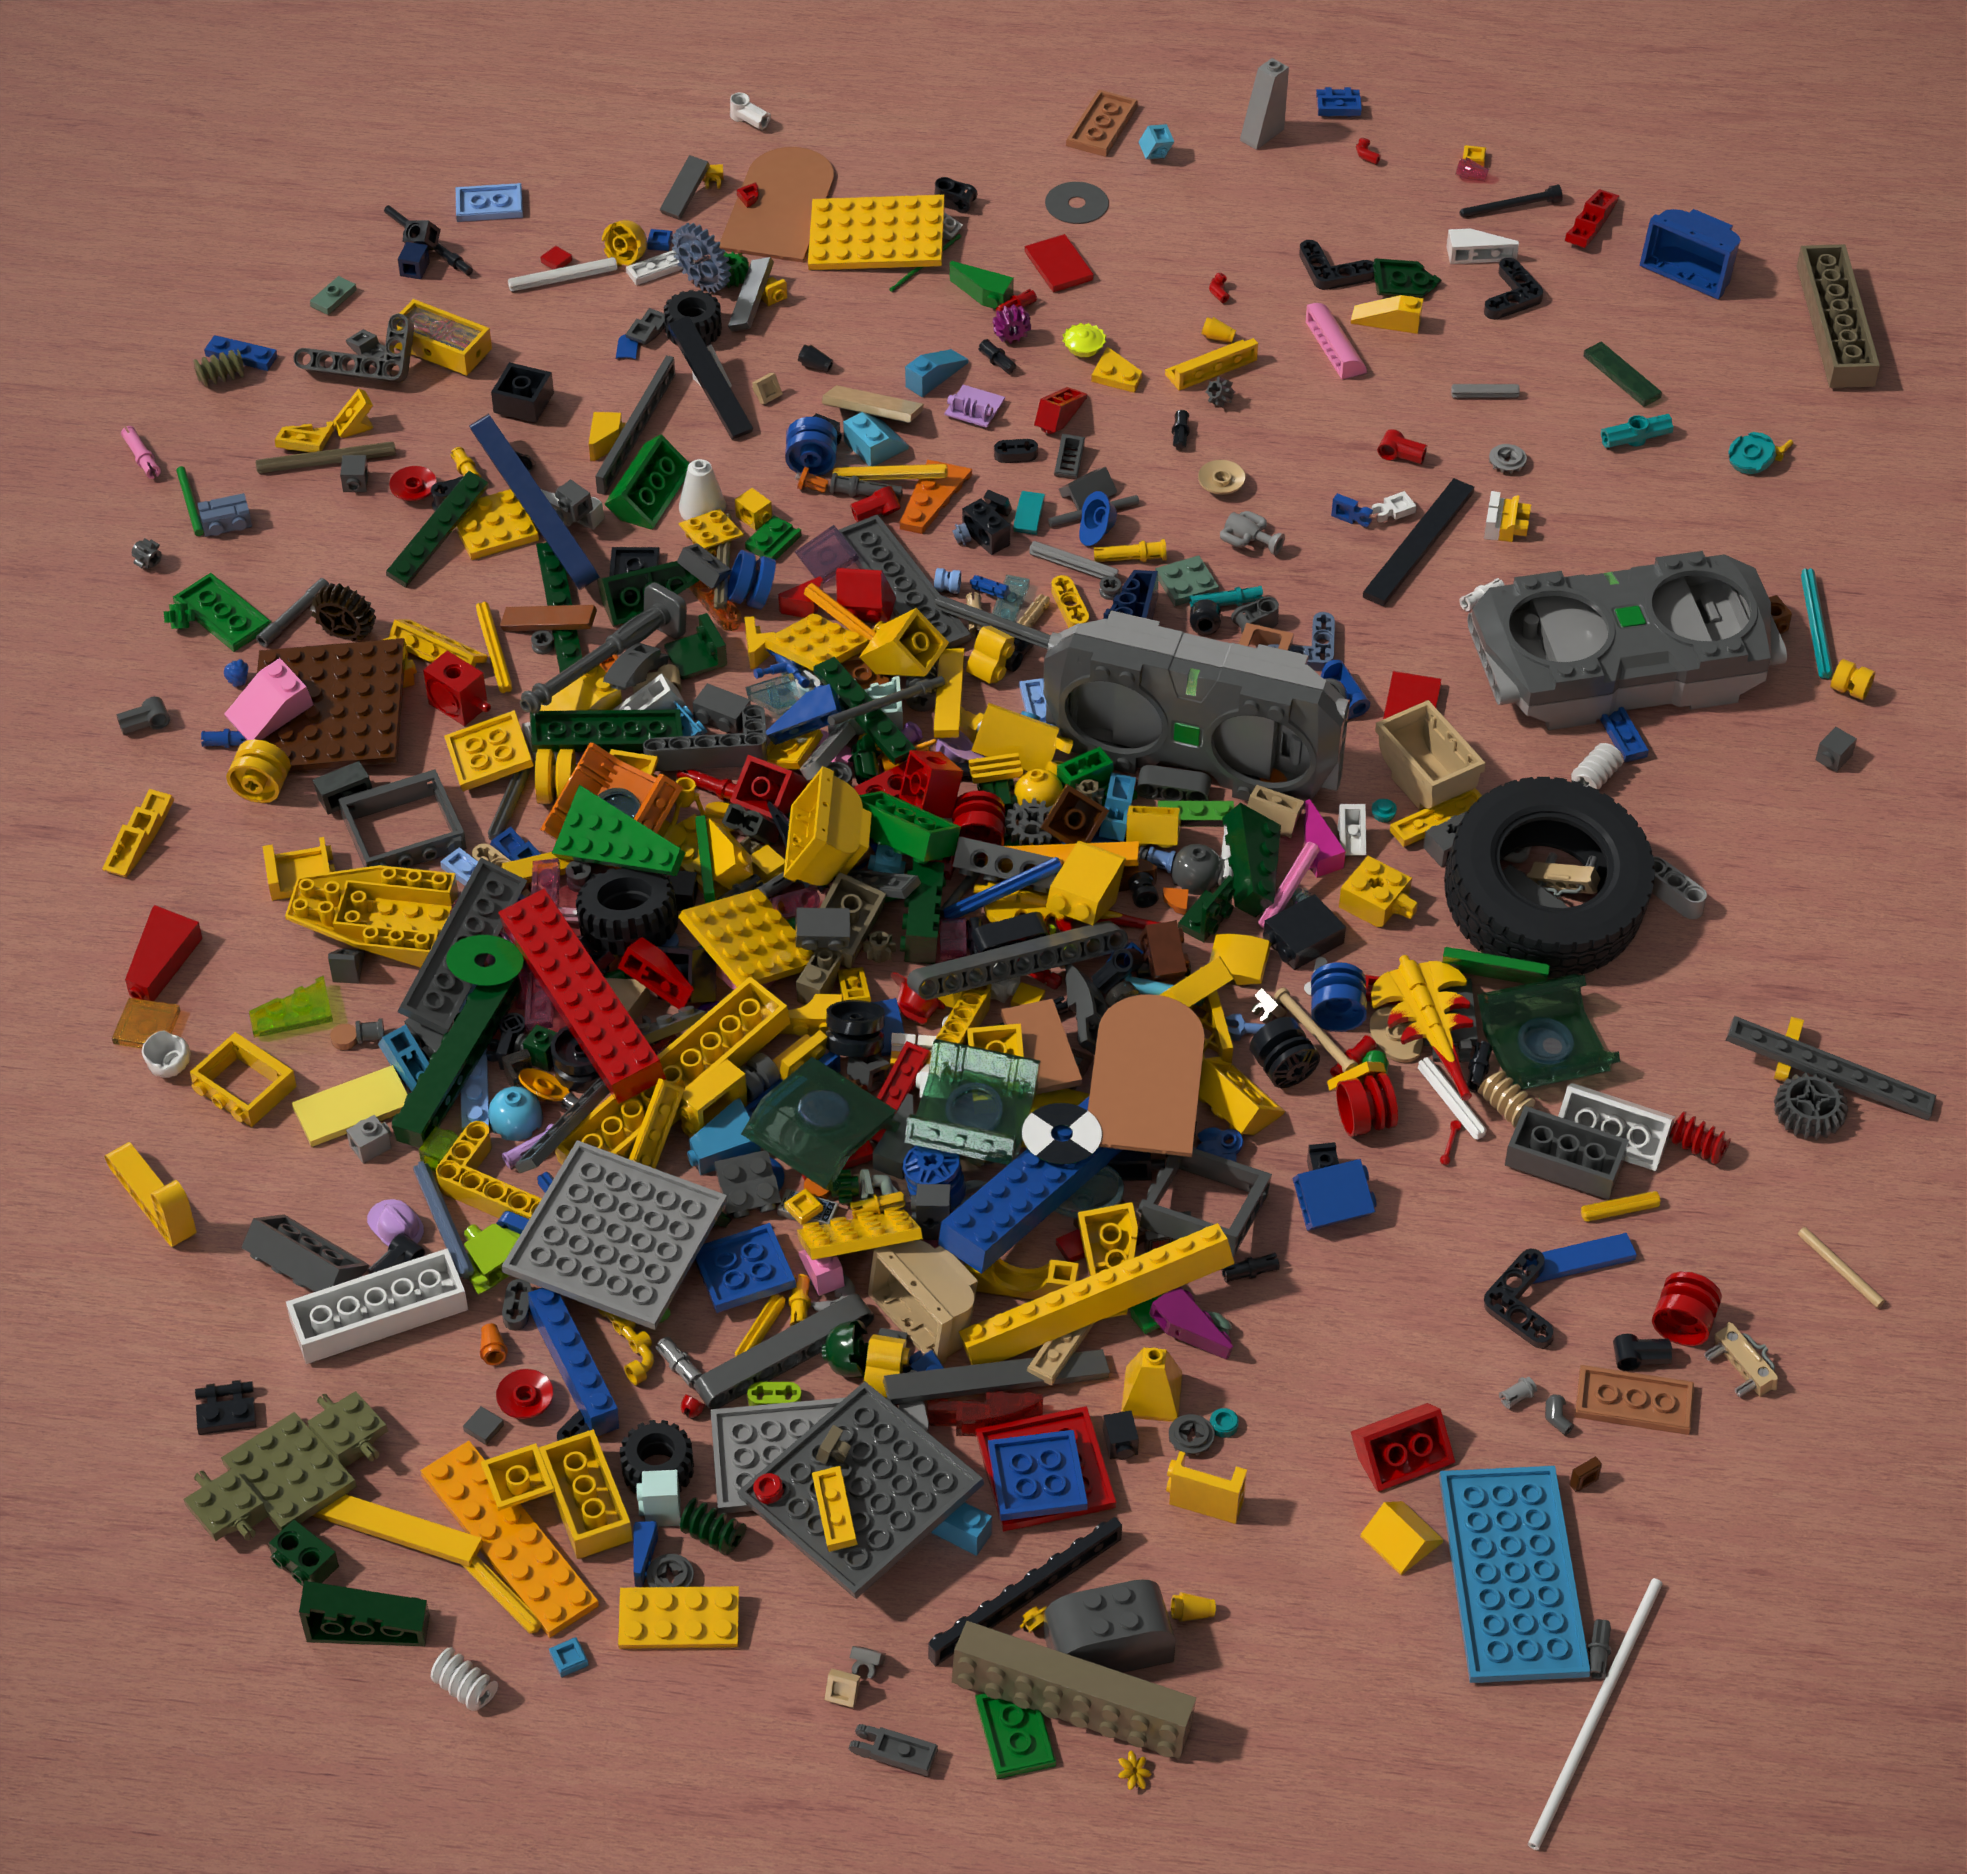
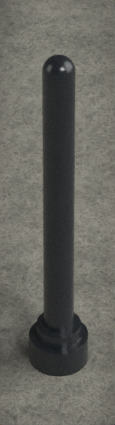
M1559 184L1552 185L1545 189V192L1462 208L1459 214L1461 217H1468L1545 200L1552 203L1562 202V189Z

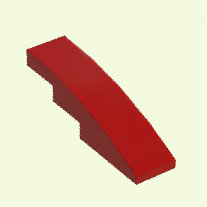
M1601 189L1595 192L1585 202L1584 209L1576 217L1574 226L1566 233L1565 241L1586 248L1611 214L1619 200V195Z

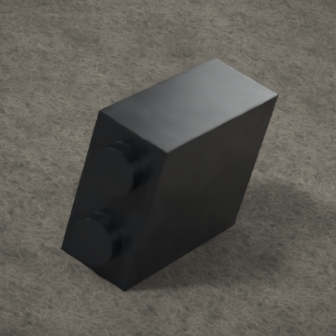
M1313 894L1266 919L1264 922L1263 938L1270 941L1271 946L1279 953L1284 963H1288L1296 970L1344 944L1346 926Z

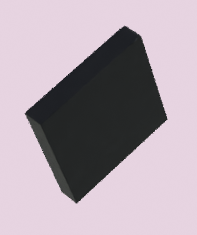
M612 547L609 576L659 565L660 547Z

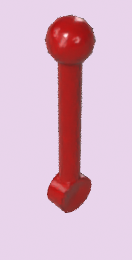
M1457 1120L1452 1121L1450 1124L1451 1134L1445 1153L1440 1157V1162L1443 1165L1450 1163L1449 1155L1456 1133L1461 1129V1122Z

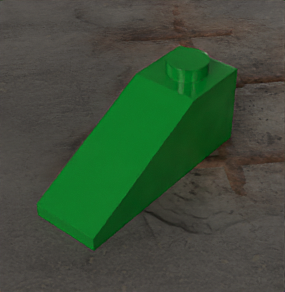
M955 261L950 262V281L982 306L996 309L999 305L1009 301L1010 297L1013 296V277Z

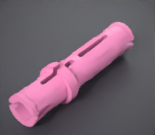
M127 426L130 433H127L125 428H123L121 436L136 457L135 461L138 466L143 468L148 478H155L152 471L158 477L161 470L154 461L155 457L151 451L147 450L135 428Z

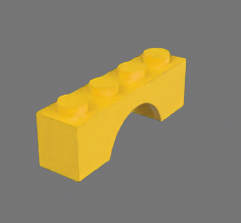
M815 994L812 1000L805 1006L788 1010L790 1024L779 1034L814 1035L821 1030L826 1035V1031L829 1028L826 1024V1009L836 1002H841L842 994Z
M999 1258L982 1274L966 1263L965 1267L978 1280L976 1292L1035 1300L1078 1281L1079 1263L1051 1259L1040 1268L1025 1269L1012 1266Z

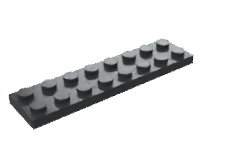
M878 514L836 531V539L859 569L883 571L896 596L893 613L896 617L917 608L948 640L949 644L945 649H952L971 641V633L957 616L937 610L934 607V601L940 594Z
M480 858L402 1001L398 1013L443 1035L448 1032L473 985L459 979L449 970L446 962L449 949L459 940L470 936L492 935L498 937L503 928L498 912L517 902L526 885V879ZM478 954L474 959L475 963L483 966L489 954Z

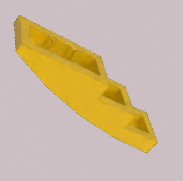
M153 789L148 790L141 807H135L128 825L122 824L104 863L103 871L127 878L163 824L175 800L172 795Z

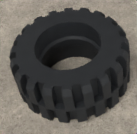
M612 868L604 874L599 873L595 875L593 880L589 879L577 895L576 910L581 936H584L597 952L610 950L612 955L623 957L627 948L641 937L656 947H661L666 943L667 939L672 937L678 926V912L673 885L664 875L627 868L615 870Z

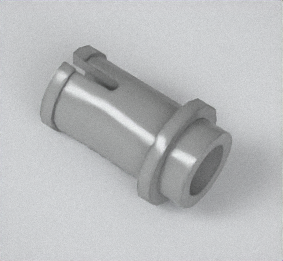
M1521 1377L1518 1379V1383L1500 1392L1499 1398L1505 1397L1501 1402L1506 1408L1510 1409L1523 1399L1534 1397L1537 1387L1530 1377Z

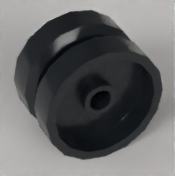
M846 1000L836 1002L826 1009V1024L829 1027L826 1031V1048L830 1052L846 1057H866L875 1055L883 1050L884 1032L881 1029L885 1026V1011L880 1005L868 1001Z
M567 1026L561 1028L554 1035L550 1044L555 1077L562 1086L570 1090L586 1091L600 1076Z

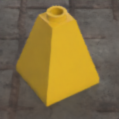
M1143 1347L1126 1366L1121 1412L1132 1410L1133 1418L1173 1422L1178 1418L1182 1370L1167 1349Z

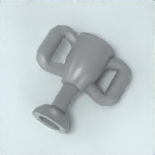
M1244 511L1240 514L1235 512L1230 514L1224 529L1220 532V538L1224 542L1236 547H1244L1250 541L1258 540L1267 544L1271 554L1276 556L1283 547L1285 534L1277 533L1270 536L1261 532V530L1267 527V520L1251 511Z

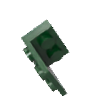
M708 613L698 616L699 626L696 627L697 634L664 644L666 653L669 655L673 665L678 667L680 678L683 680L727 666L726 644Z
M1229 875L1214 893L1205 890L1178 922V928H1182L1184 933L1203 943L1210 935H1215L1220 923L1224 918L1228 919L1234 909V905H1232V897L1235 893V888H1233L1234 877Z

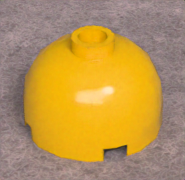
M621 220L608 225L604 229L602 241H605L606 247L604 252L608 258L614 257L617 265H631L644 255L647 248V237L644 230L637 223Z
M1034 769L1026 772L1018 779L1014 794L1017 797V804L1020 806L1023 799H1026L1028 803H1032L1033 798H1036L1037 804L1046 801L1045 807L1048 808L1056 802L1063 790V785L1060 779L1051 771Z

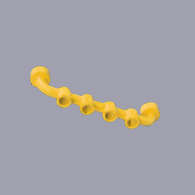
M598 1309L603 1317L607 1316L612 1322L615 1331L628 1340L632 1351L636 1354L639 1353L643 1358L641 1363L634 1360L624 1366L627 1378L633 1385H638L647 1379L646 1373L654 1363V1355L649 1348L652 1345L650 1336L645 1331L637 1334L633 1330L636 1326L635 1322Z

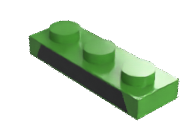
M1158 801V807L1180 808L1181 826L1224 827L1222 818L1234 808V801Z

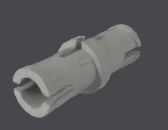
M665 1337L658 1342L656 1350L667 1360L669 1368L673 1372H677L687 1385L693 1388L695 1381L703 1374L692 1364L690 1356L686 1352H682L670 1337Z

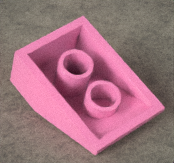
M279 658L257 673L226 711L225 716L246 740H262L314 704L306 685Z

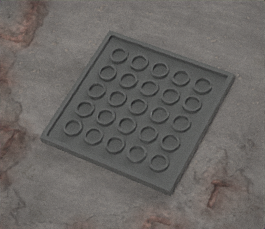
M864 1381L737 1493L744 1503L857 1599L984 1485V1480ZM835 1425L843 1430L840 1440L851 1445V1448L844 1463L837 1461L831 1456L825 1465L817 1461L816 1457L831 1427ZM840 1466L858 1545L829 1552L812 1473ZM767 1473L779 1476L784 1487L782 1497L771 1504H764L758 1501L753 1490L756 1479Z

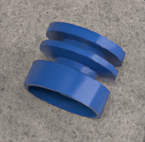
M1340 962L1325 964L1314 971L1311 975L1312 1020L1320 1028L1332 1032L1349 1031L1362 1025L1367 1015L1366 976L1363 971L1355 965Z
M937 1140L920 1143L908 1151L903 1160V1171L910 1199L911 1195H916L917 1184H950L951 1210L961 1204L966 1195V1183L957 1150L949 1143Z

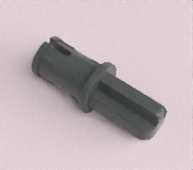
M1595 1620L1592 1643L1587 1648L1590 1652L1589 1677L1591 1676L1593 1679L1606 1678L1607 1658L1612 1650L1609 1646L1611 1626L1608 1620Z

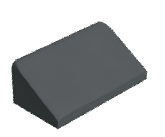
M698 543L684 547L677 560L678 564L712 589L732 573L728 566Z

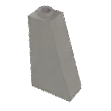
M1273 58L1261 65L1257 70L1240 136L1241 142L1256 150L1282 132L1285 125L1289 67Z

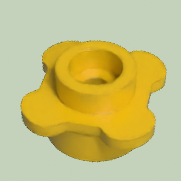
M1036 1606L1027 1611L1022 1616L1024 1620L1019 1627L1021 1629L1026 1627L1029 1633L1042 1627L1047 1606L1040 1610Z

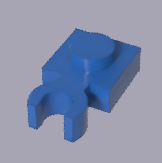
M1338 493L1335 495L1331 516L1353 524L1356 520L1364 527H1368L1372 522V519L1369 518L1373 513L1372 509L1358 507V501Z

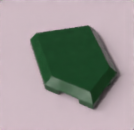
M1374 259L1373 269L1377 295H1403L1423 298L1440 284L1442 280L1436 275L1432 276L1424 269L1425 266L1418 261Z

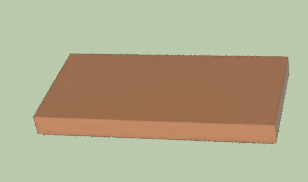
M1098 90L1068 136L1066 146L1106 157L1137 109L1138 100Z
M1053 999L1001 1009L1004 1025L1021 1023L1026 1086L1030 1096L1082 1085L1079 1069Z
M1580 1365L1575 1418L1689 1435L1694 1382Z

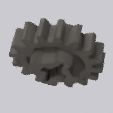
M1033 798L1032 803H1028L1026 799H1023L1021 806L1014 803L1013 810L1008 809L1007 817H1005L1006 835H1011V842L1013 843L1018 840L1019 846H1024L1025 844L1043 845L1044 842L1051 845L1052 838H1057L1040 827L1053 806L1045 807L1046 801L1037 804L1036 798Z

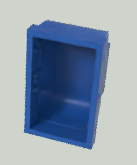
M1678 209L1665 210L1660 215L1655 214L1650 218L1639 266L1716 299H1720L1731 281L1741 239L1738 234L1732 231L1733 225L1693 209L1690 212Z

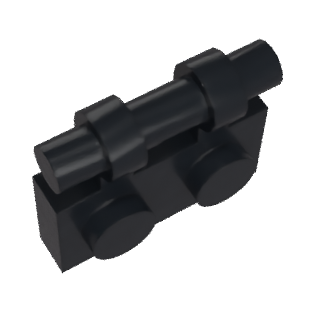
M241 1380L232 1381V1384L216 1386L213 1383L206 1384L205 1388L195 1389L196 1400L207 1399V1403L196 1405L198 1434L256 1427L254 1397L243 1398L244 1393L254 1392L253 1381L241 1382ZM233 1395V1400L217 1402V1397Z

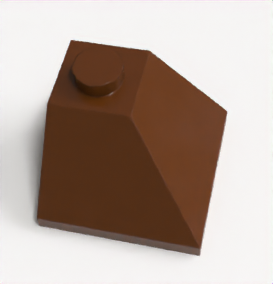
M1066 784L1040 828L1066 844H1076L1078 841L1090 843L1109 810Z

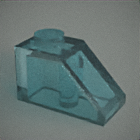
M793 673L745 687L749 701L779 715L784 714L801 698Z

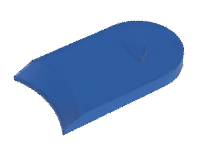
M622 335L618 339L616 359H636L638 342L626 338V335Z

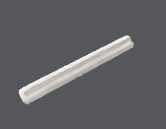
M614 257L509 278L508 287L511 292L616 271L617 261Z

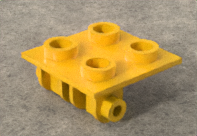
M721 509L713 510L678 523L685 531L686 537L691 539L693 544L698 543L715 557L717 555V545L744 536L742 531Z

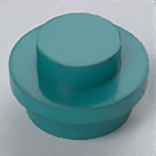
M1378 799L1372 804L1371 811L1377 821L1389 822L1396 815L1397 806L1389 799Z

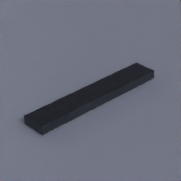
M686 316L668 323L670 333L730 438L733 440L751 433L753 427L691 318Z

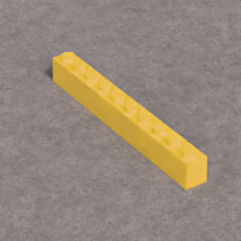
M1218 1223L1205 1227L1200 1231L1179 1238L1169 1244L1155 1248L1145 1254L1129 1259L1109 1269L1102 1270L1090 1277L1076 1281L1071 1285L958 1331L966 1355L971 1365L1007 1360L1048 1341L1057 1339L1235 1264L1230 1245Z

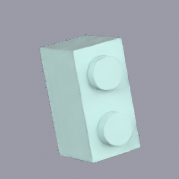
M677 1470L642 1471V1483H637V1501L639 1516H645V1522L656 1521L658 1527L680 1526L681 1500Z

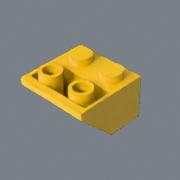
M1129 805L1126 842L1139 841L1140 847L1148 844H1158L1162 848L1178 845L1181 831L1180 808Z

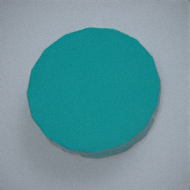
M1751 432L1747 436L1742 437L1741 435L1731 443L1728 451L1730 464L1735 470L1745 474L1764 471L1769 468L1776 457L1773 440L1766 434Z

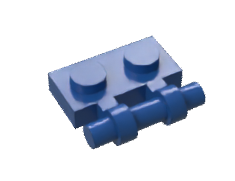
M1325 87V89L1316 90L1318 116H1361L1362 108L1359 89H1351V87L1332 89V87Z

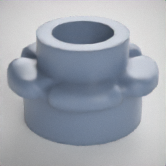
M965 523L955 524L956 529L952 530L957 543L962 542L966 546V543L972 540Z

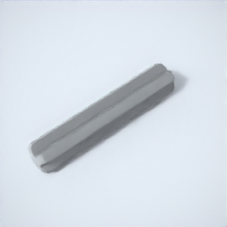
M1453 384L1451 387V396L1453 398H1518L1520 393L1518 384Z

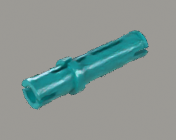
M1261 585L1244 589L1235 587L1234 590L1190 595V607L1195 602L1203 599L1212 600L1219 607L1234 604L1242 606L1243 603L1255 602L1263 598V589Z

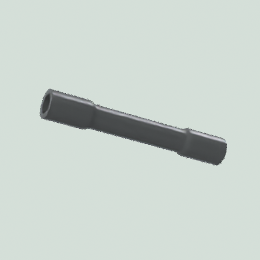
M320 578L298 601L256 636L257 642L263 647H267L289 624L312 604L315 594L324 585L328 586V581Z

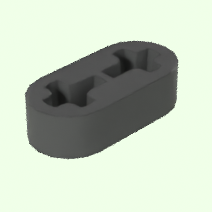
M515 1279L508 1284L502 1309L503 1323L506 1328L513 1331L524 1328L528 1323L530 1314L528 1292H531L532 1288L529 1282L521 1279ZM519 1290H523L524 1292L521 1293L520 1300L516 1299L515 1294ZM515 1309L519 1310V1315H517L516 1319H511L514 1316Z

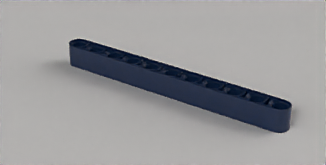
M489 413L469 425L476 439L577 588L581 590L599 579L600 576Z

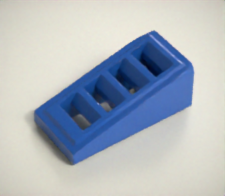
M656 1521L635 1522L633 1524L634 1582L636 1587H643L647 1569L651 1563L658 1541V1524Z

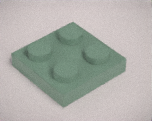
M1199 555L1155 568V571H1158V581L1174 607L1191 602L1189 600L1190 595L1219 592V586Z

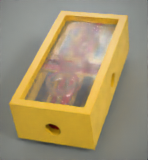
M412 299L400 312V314L409 317L414 323L412 355L467 376L492 349L490 328L415 299ZM401 320L397 324L398 331H401L405 328V320ZM397 343L394 348L402 350V343Z

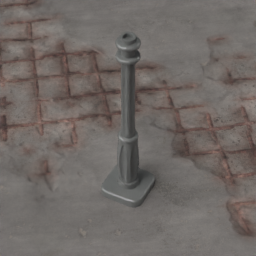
M658 583L649 584L644 591L643 613L630 619L612 635H609L604 644L545 684L536 683L532 691H524L520 700L521 708L525 712L538 713L541 705L547 706L551 703L552 696L612 655H620L631 646L642 642L657 629L674 639L683 636L686 632L687 606L684 599Z

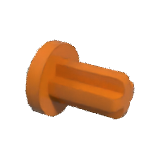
M804 467L802 474L797 472L795 480H799L797 489L802 490L805 486L825 493L829 483L827 479L809 473L810 468Z

